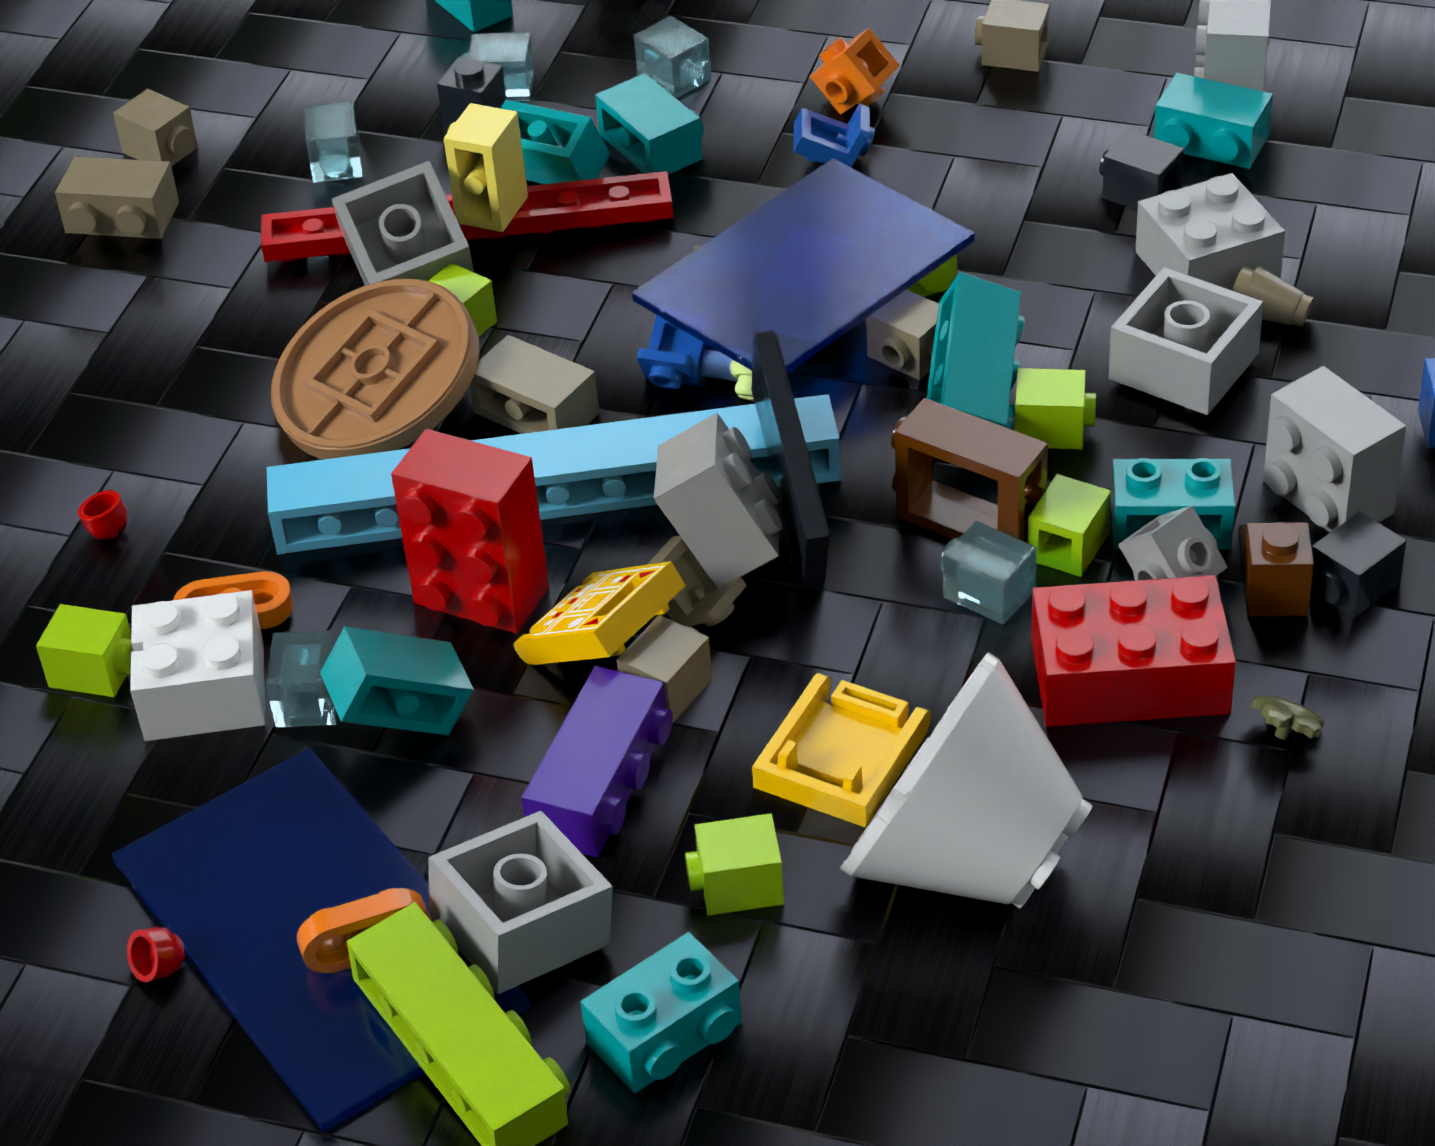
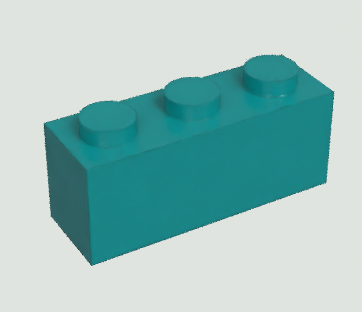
M959 272L939 301L927 399L1000 426L1011 428L1015 415V406L1009 403L1010 391L1017 380L1018 368H1020V361L1014 359V353L1025 323L1024 317L1019 315L1020 291Z

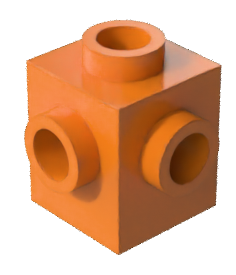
M867 28L847 43L842 37L831 43L819 54L823 63L809 77L841 115L856 104L868 107L885 92L881 85L900 65L874 32Z

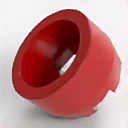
M113 490L102 491L92 495L78 509V516L86 530L100 540L115 539L118 536V530L124 531L128 525L127 507L119 493Z
M151 927L134 931L127 944V958L131 971L142 982L155 981L170 976L179 970L185 958L184 943L178 935L173 934L165 927Z

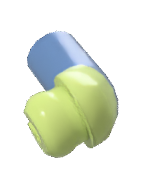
M706 350L702 359V376L736 381L735 391L742 399L754 401L751 391L752 359L742 354Z

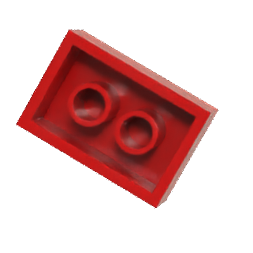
M425 429L391 473L414 604L424 606L430 610L442 611L476 621L485 626H493L518 633L549 589L532 457Z
M1216 575L1032 588L1031 640L1046 727L1231 714L1236 661Z

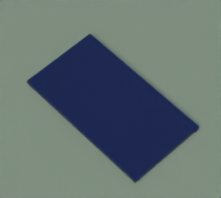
M310 748L112 853L114 863L162 925L173 934L178 935L182 940L186 956L323 1132L424 1073L418 1062L354 981L351 968L335 973L314 972L305 965L297 943V932L305 920L324 908H332L378 894L386 889L406 888L414 890L422 896L429 913V884ZM458 949L459 957L467 967L471 966L472 964ZM518 986L500 994L494 991V1000L504 1013L513 1010L520 1016L531 1009L530 999Z

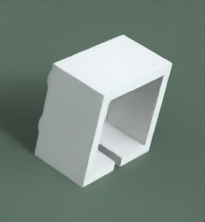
M252 590L132 606L131 644L134 652H131L130 691L144 741L266 725L264 645Z

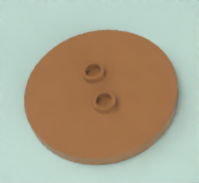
M393 279L355 289L332 301L312 316L298 330L283 351L274 371L271 385V404L274 415L285 433L299 449L320 459L399 450L416 441L425 429L432 430L454 409L468 389L479 358L480 344L475 323L456 295L443 286L430 281Z

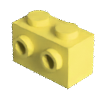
M470 103L458 120L450 125L444 137L455 217L458 224L503 232L528 198L518 112Z

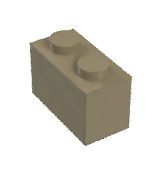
M74 156L55 191L65 233L162 239L179 204L171 164L167 161Z
M510 335L502 339L478 361L473 379L469 385L474 413L521 434L587 426L600 413L595 371Z

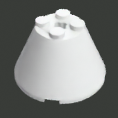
M989 652L986 653L948 707L930 738L926 739L852 848L851 854L840 867L849 876L1002 904L1012 903L1019 909L1025 904L1034 889L1038 890L1048 878L1060 859V856L1056 853L1068 837L1072 838L1093 805L1082 799L1081 792L997 657Z

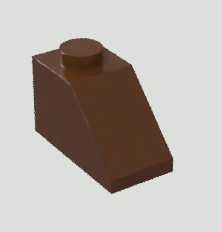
M1276 522L1240 525L1238 539L1247 617L1308 616L1314 565L1308 523Z

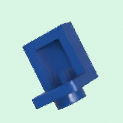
M859 104L849 123L845 124L802 107L794 121L793 152L802 155L811 162L825 163L849 172L857 156H865L874 138V128L870 127V108Z
M657 312L648 349L639 348L637 361L645 378L654 385L667 389L680 388L681 384L698 387L702 374V359L705 351L708 349L713 329L710 320Z

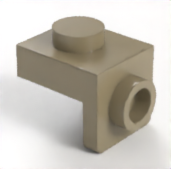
M680 535L671 537L648 563L654 564L671 561L686 586L668 602L670 609L667 611L674 622L683 626L704 623L705 626L709 627L723 621L733 612L735 608L733 601L747 586L741 576H738L717 588Z

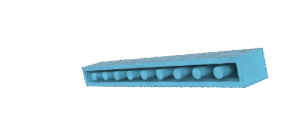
M829 394L795 398L816 484L841 481L840 439ZM755 404L471 440L532 457L540 520L658 505L654 500L658 446L716 413L719 414L728 429L736 427L743 434L752 453L750 460L760 474L768 472L774 479ZM410 448L266 467L268 515L277 554L402 538L391 473Z

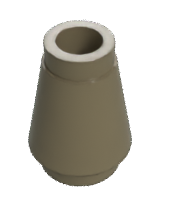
M1260 265L1257 266L1256 270L1243 266L1232 289L1234 292L1263 301L1262 320L1295 325L1300 328L1303 327L1314 297L1304 294L1301 290Z

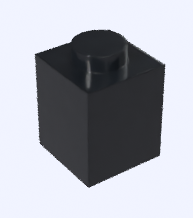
M458 57L437 83L444 133L448 132L450 125L458 120L470 103L501 109L503 103L507 100L503 66L482 62L475 58Z
M1129 130L1114 146L1108 147L1101 158L1099 173L1103 176L1102 198L1138 210V201L1161 195L1167 191L1181 189L1184 148Z
M1359 511L1312 546L1314 565L1311 592L1353 619L1401 583L1407 540Z

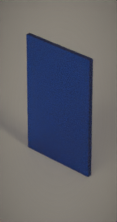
M831 159L632 292V299L637 304L751 371L753 333L774 330V333H777L788 374L975 241V233L849 166Z

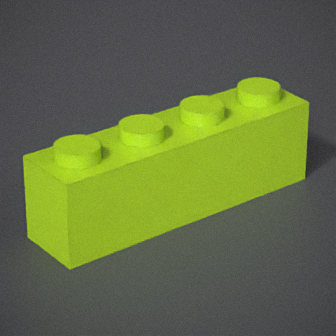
M414 902L347 940L354 981L481 1146H535L568 1125L566 1095L570 1093V1086L564 1072L551 1057H547L544 1060L541 1059L531 1046L532 1039L522 1019L513 1010L504 1013L494 1000V991L485 973L476 964L467 967L458 955V948L454 937L440 919L431 922L418 904Z

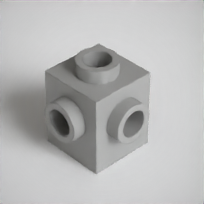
M1192 505L1156 517L1118 544L1134 572L1135 581L1218 575L1227 568L1217 549L1214 536L1204 527Z

